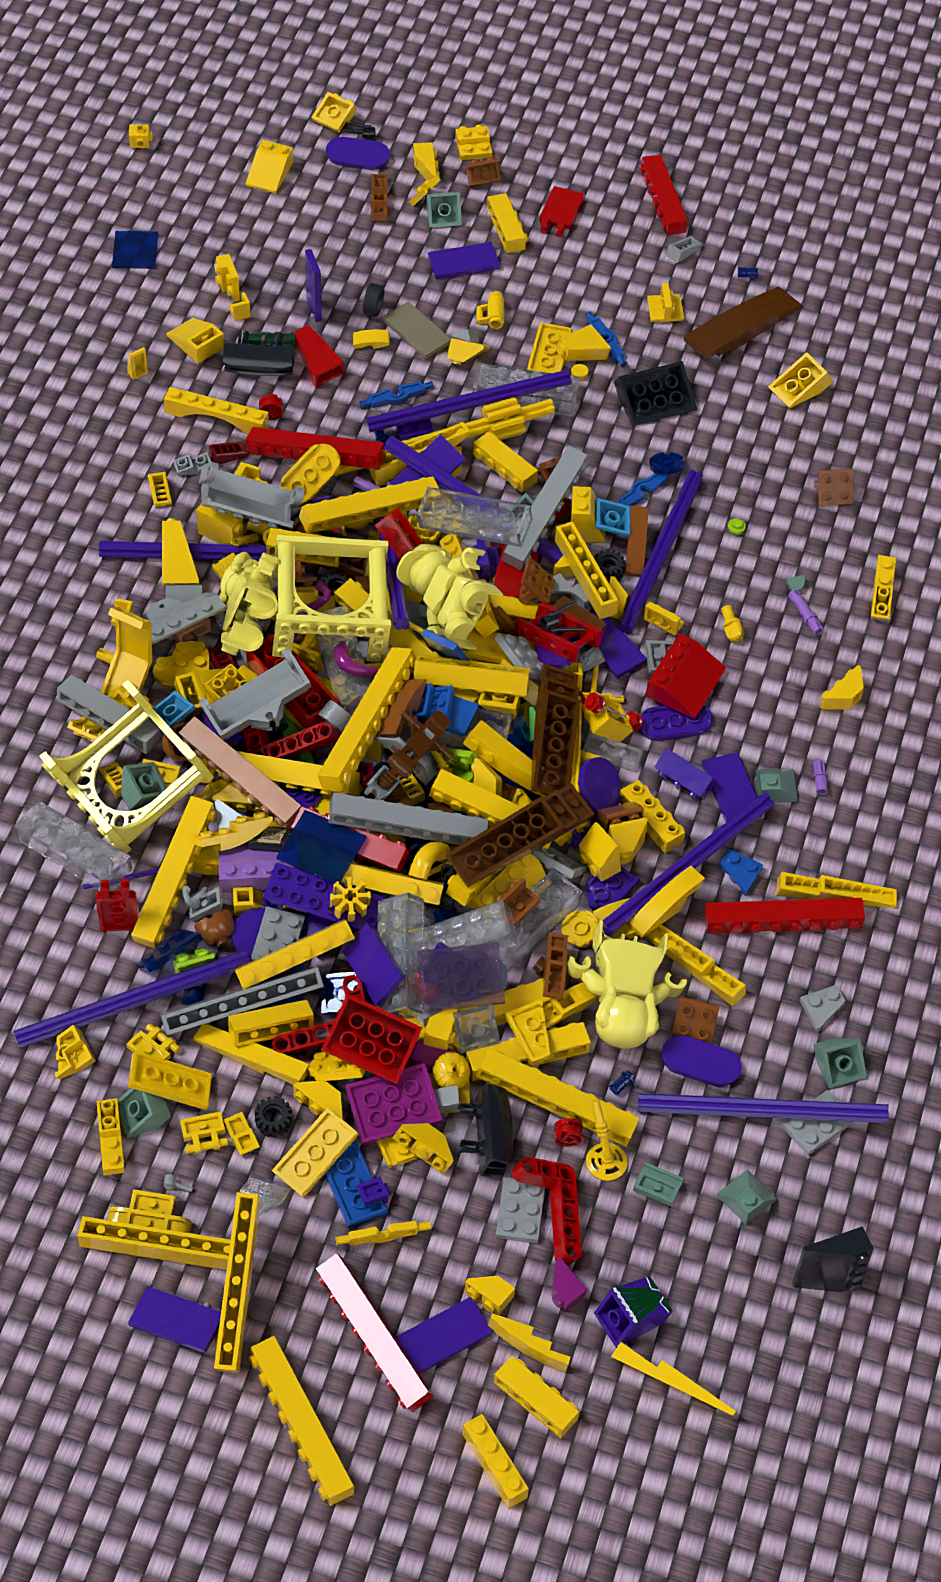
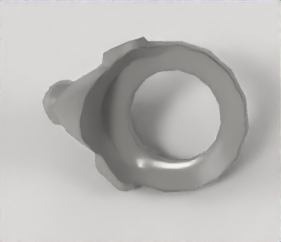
M184 886L182 893L185 905L198 909L200 899L206 897V893L209 891L208 888H200L189 895L190 887Z

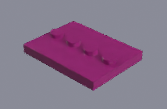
M425 1063L404 1068L397 1084L375 1076L345 1085L362 1145L393 1137L402 1124L429 1123L430 1125H435L443 1122Z

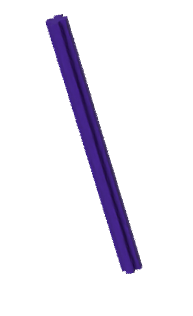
M564 370L366 418L369 432L379 431L513 397L516 398L570 385L572 380L569 370Z
M393 435L386 441L384 446L386 451L426 478L433 476L439 487L514 536L522 522ZM540 538L537 553L553 564H556L563 556L561 550L547 539Z
M689 471L621 617L618 628L627 635L632 634L702 482L703 474L701 472Z
M383 517L377 518V523H378L379 521H381L382 519H384V518H383ZM379 532L380 541H386ZM388 544L386 580L394 628L398 631L401 628L406 630L410 625L404 585L397 578L396 574L400 561Z
M100 541L99 557L162 559V542ZM188 543L193 560H221L231 553L237 555L241 552H247L252 559L259 561L263 552L266 553V545L234 546L233 544Z
M767 793L760 795L603 920L604 934L607 936L614 934L689 866H692L694 869L772 808L774 801L770 799V795Z
M245 949L14 1030L19 1048L61 1034L72 1025L78 1028L234 973V969L251 962Z
M638 1094V1112L888 1123L889 1119L888 1104Z

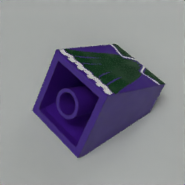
M649 1276L611 1288L594 1311V1315L615 1348H617L620 1342L626 1344L664 1324L673 1310Z

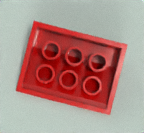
M679 633L649 679L645 696L695 719L725 672L726 667L696 640Z
M346 994L321 1051L397 1084L423 1027L350 994Z

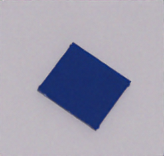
M115 231L112 268L156 269L159 231Z

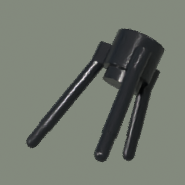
M348 121L349 125L361 127L362 130L342 129V132L362 133V138H365V140H375L376 129L372 125Z
M573 601L553 612H549L545 616H541L539 620L541 628L544 631L550 630L551 633L586 631V628L556 627L559 625L558 618L564 616V613L560 612L576 605L578 602Z

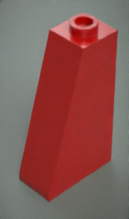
M310 325L295 331V345L315 388L344 374V361Z

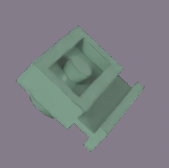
M645 1162L635 1182L633 1191L672 1207L684 1178Z

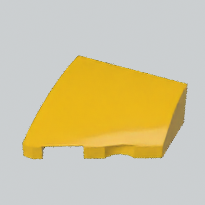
M72 1025L57 1036L56 1045L58 1046V1051L56 1053V1060L58 1061V1071L55 1072L56 1078L62 1079L72 1075L96 1061L82 1031L75 1025Z

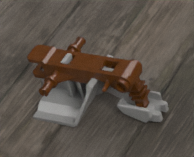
M406 709L401 716L409 723L408 726H403L400 737L385 738L379 736L377 738L393 754L387 759L390 768L386 765L382 766L367 783L368 787L364 792L366 795L372 793L375 796L374 800H384L400 783L399 775L402 778L408 779L413 772L423 784L427 785L440 770L430 751L441 752L448 760L454 755L446 747L445 743L442 744L438 740V737L451 723L444 713L440 710L435 711L422 725L417 720V717L412 716Z

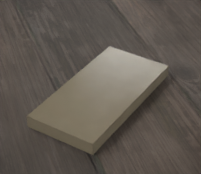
M409 301L382 317V321L425 359L450 345L451 338Z

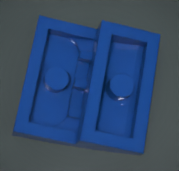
M432 683L426 684L418 712L412 714V716H416L418 721H426L435 711L440 710L450 719L455 693L454 687L452 685L434 687Z

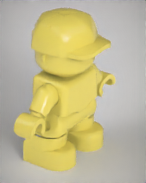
M421 544L401 558L396 571L397 578L407 585L410 590L423 595V601L428 606L426 614L429 627L426 628L427 630L446 637L448 640L457 643L460 648L476 650V646L467 636L478 622L489 594L503 596V593L495 585L474 579L466 572L468 569L480 570V566L476 564L478 556L485 554V551L469 547L463 551L462 556L452 559L451 553L440 546ZM423 638V640L426 642V644H427L429 647H431V646L428 644V642Z

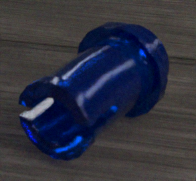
M755 266L753 268L738 267V278H758V268H755Z
M384 429L374 431L376 442H383L386 445L385 443L389 436L385 433Z
M628 1070L626 1072L623 1071L621 1076L609 1085V1089L618 1096L627 1086L634 1084V1075Z

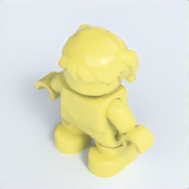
M241 552L236 555L233 563L224 571L220 584L221 593L219 594L220 599L226 604L227 608L222 628L226 632L221 634V642H223L222 651L237 656L239 649L250 652L255 651L262 645L263 631L258 622L260 619H268L274 616L278 609L277 596L274 594L272 587L275 583L272 572L279 562V558L263 552L258 562L252 559L247 552Z
M600 920L593 933L592 945L596 953L595 963L597 972L589 969L591 965L589 956L584 959L582 965H578L575 962V958L570 956L566 971L573 978H581L591 993L599 995L600 1005L595 1019L596 1031L599 1037L613 1047L621 1049L636 1048L642 1045L659 1029V1016L655 1005H659L667 997H678L686 986L687 980L682 979L679 985L673 984L670 981L671 974L668 972L662 983L653 986L654 975L667 950V933L664 934L658 947H653L637 942V936H634L632 941L625 940V934H622L620 939L603 937V920Z

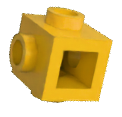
M129 125L130 148H149L150 141H153V132L149 131V125Z

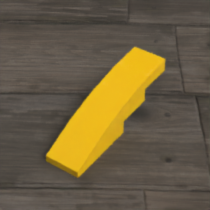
M492 1313L488 1326L501 1338L523 1354L565 1373L569 1365L570 1356L550 1350L551 1341L531 1335L534 1327Z

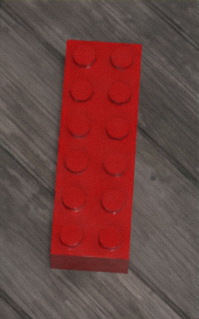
M274 634L264 639L262 645L255 651H246L247 664L257 676L285 660L284 657L272 656ZM292 650L294 658L310 681L311 688L287 702L284 706L303 728L307 729L325 722L318 713L329 700L334 701L339 706L340 702Z

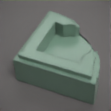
M804 575L787 579L786 583L790 592L797 589L800 593L805 584Z

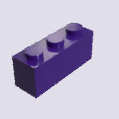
M668 748L665 749L654 766L658 770L657 774L666 780L668 777L674 780L672 784L681 790L683 787L690 790L688 794L695 799L700 797L705 800L717 782L712 776Z

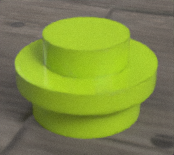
M734 518L728 522V530L733 535H740L745 530V522L741 519Z

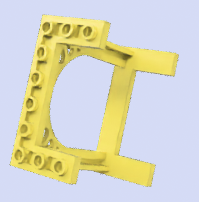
M277 535L274 557L280 560L273 570V578H278V614L276 615L272 656L283 657L281 652L287 648L292 653L294 633L369 637L366 661L384 662L391 628V620L388 619L386 558L388 541ZM295 554L367 558L364 576H369L370 594L368 600L358 610L344 615H328L309 608L300 600L295 589ZM302 611L308 613V615H297V614H298L299 612H302ZM358 615H365L368 618H359Z
M129 680L122 685L137 702V705L82 751L64 758H55L46 752L39 756L44 761L41 765L47 772L50 773L62 788L66 786L69 789L66 792L73 800L77 798L80 801L77 805L84 813L88 811L91 814L88 818L95 826L99 824L97 828L99 832L117 851L121 849L125 854L132 850L129 846L132 841L203 779L209 782L214 778L198 756L185 742L183 743L153 710ZM150 717L193 766L148 805L133 811L114 810L106 806L97 794L95 777L98 767L111 750ZM90 767H92V771L90 773L85 772L86 770L88 771ZM80 778H90V782L88 784H78V780ZM91 789V793L88 795L84 790ZM108 814H113L111 821L110 818L107 816ZM121 816L124 817L123 826L117 827L115 825L116 820ZM131 816H135L134 819H131L132 822L130 823V819H129V818H130Z

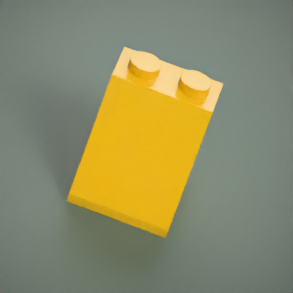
M573 486L570 522L573 521L584 542L605 543L606 531L595 528L596 495L591 487Z
M202 503L196 509L199 534L218 544H232V539L243 536V521L233 518V514H218L215 512V509L202 506Z

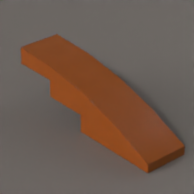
M371 174V221H387L388 174Z
M630 506V536L627 537L625 561L626 575L641 576L644 570L648 525V508Z
M426 679L409 680L400 690L384 720L379 734L381 737H400L403 726H408L409 723L401 714L406 709L411 715L418 712L427 683Z
M548 933L543 997L563 1000L567 969L568 935Z

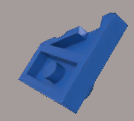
M728 848L720 861L719 867L724 873L729 875L730 880L734 884L737 883L742 889V894L746 896L762 871L763 864Z

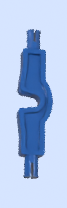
M591 311L587 312L585 316L589 320V325L591 324L603 339H607L605 341L611 347L609 356L613 361L617 360L621 367L623 365L625 367L627 361L624 359L623 350L617 343L616 334L611 329L606 328L599 317L595 318Z
M421 381L400 385L398 387V395H395L390 389H386L369 395V399L359 401V405L361 408L367 406L376 408L387 404H401L409 398L424 394V390L434 388V384L432 381L423 384Z
M668 467L663 472L658 470L647 479L637 481L631 490L619 499V504L634 506L643 501L645 494L642 490L650 494L654 493L667 482V477L673 474V469Z

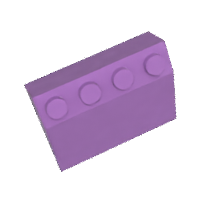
M297 837L293 838L287 852L249 849L248 841L228 850H218L219 882L222 892H233V888L254 887L258 891L265 890L275 863L299 869L298 849L296 846Z

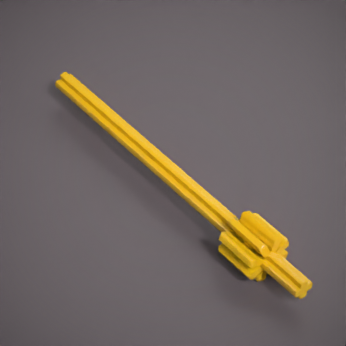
M513 397L485 405L481 408L483 416L481 419L465 423L471 432L466 438L484 434L488 431L500 441L521 435L526 430L525 421L555 413L552 399H547L521 407L517 399ZM439 431L404 440L402 442L408 445L427 436L435 434ZM340 465L338 472L334 476L362 468Z

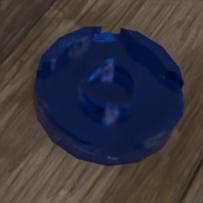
M660 452L650 458L649 467L651 471L660 475L675 474L684 468V458L675 452H669V454Z

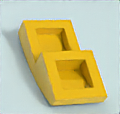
M379 329L354 332L353 346L355 349L372 345L373 349L390 345V332Z
M243 1112L223 1120L224 1126L240 1156L260 1148Z

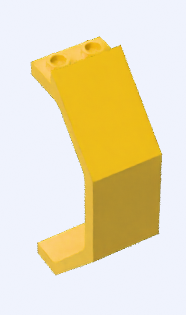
M111 607L108 615L116 618V651L101 693L111 697L126 679L132 684L134 683L138 687L137 690L141 693L152 663L151 621L122 608ZM84 716L81 719L70 720L67 727L74 730V734L91 742H94L107 731Z

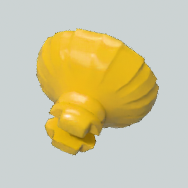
M455 1052L442 1054L435 1061L433 1067L434 1080L441 1088L458 1086V1090L462 1089L468 1083L471 1074L466 1058Z

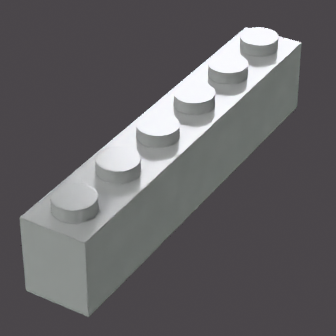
M70 675L57 687V700L105 730H108L130 711L125 705L119 704L110 696L104 695L97 688L89 686L82 679L76 678L73 675ZM146 720L123 741L147 754L161 741V730L156 724Z

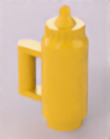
M498 291L491 292L488 304L477 306L476 323L478 325L488 323L492 329H500L503 326L504 298L502 293ZM484 311H487V317H483Z

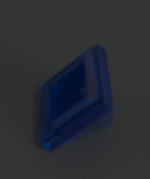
M194 986L184 990L182 1005H191L203 1001L205 987Z

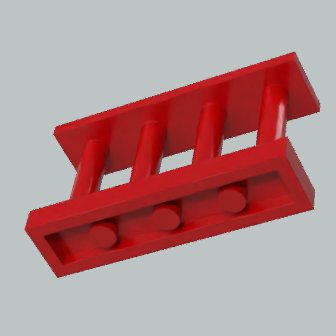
M399 507L392 510L383 517L384 519L375 524L400 560L406 553L421 544H425Z
M545 602L538 604L537 617L528 622L519 617L516 619L515 635L522 636L526 640L574 663L577 662L578 651L582 646L589 644L597 648L601 645L602 629L564 611L560 612L564 613V616L558 618L559 625L556 627L586 628V631L564 632L557 636L551 633L550 630L544 631L538 627L541 616H545L549 612L558 609ZM572 636L578 639V641L572 643L570 641H567V639H569Z

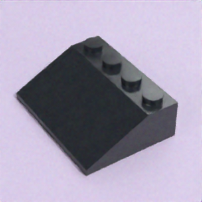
M683 361L619 376L614 381L618 398L632 426L697 411Z
M863 1226L803 1247L792 1283L794 1288L844 1292L847 1290L852 1292L859 1289L874 1250Z

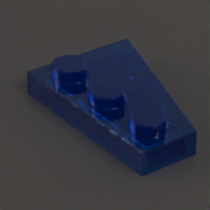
M178 929L172 933V937L167 941L159 943L153 952L145 954L136 965L140 971L150 973L170 961L171 955L183 953L188 950L187 945L194 941L199 943L204 939L200 933Z

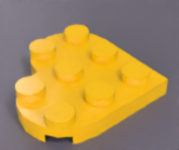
M202 641L178 642L172 656L159 657L157 659V663L153 668L154 681L162 685L163 689L176 690L174 685L175 676L193 671L209 670V652L205 643Z
M325 1052L316 1053L314 1060L310 1062L308 1067L310 1077L313 1076L316 1081L362 1078L366 1071Z

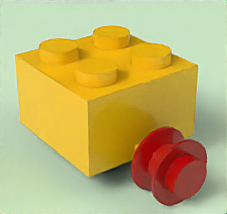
M598 692L590 693L581 706L584 712L583 716L590 725V731L595 736H601L606 741H611L617 745L631 732L639 730L643 722L640 714H636L634 711H629L625 714L620 703Z

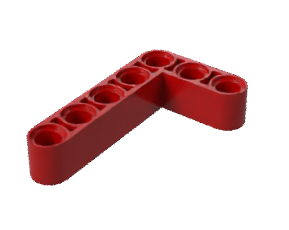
M327 722L319 723L270 743L267 730L254 729L250 725L243 729L248 753L287 760L331 744L340 737L339 728Z
M355 975L346 976L343 980L345 997L346 994H350L366 1002L360 979ZM351 981L358 983L357 988L354 990L347 988ZM334 1021L280 1034L273 1039L272 1046L276 1052L285 1055L322 1047L326 1038L320 1040L317 1038V1035L322 1030L329 1033ZM300 1036H307L308 1040L304 1045L297 1043ZM280 1041H287L288 1045L286 1049L279 1050L278 1043Z
M525 1157L512 1169V1176L519 1183L550 1188L555 1261L560 1257L567 1266H570L580 1258L582 1253L575 1170L568 1164Z

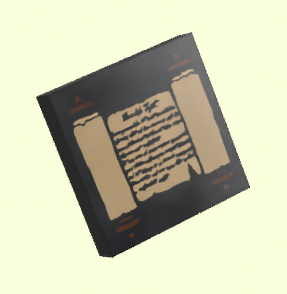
M268 826L259 835L248 841V848L287 852L295 836V831L292 828L289 830L288 828Z

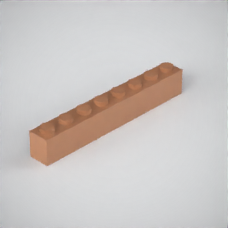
M194 716L179 732L183 743L185 742L189 747H192L195 750L194 753L201 760L205 758L208 761L207 764L214 771L218 769L222 772L220 775L227 782L231 780L235 783L233 786L240 793L245 792L248 794L247 798L253 804L258 803L261 805L260 809L266 815H273L275 817L274 821L280 827L286 826L290 830L301 805Z

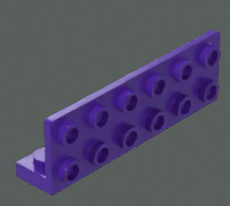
M275 863L263 895V906L282 910L283 906H287L336 923L345 919L349 927L357 929V933L366 923L372 924L377 934H379V928L389 899L370 893L371 898L370 905H367V914L361 917V914L354 909L355 921L348 922L347 910L343 912L339 919L335 916V906L330 907V894H333V885L336 881ZM339 883L345 889L347 888L345 884Z

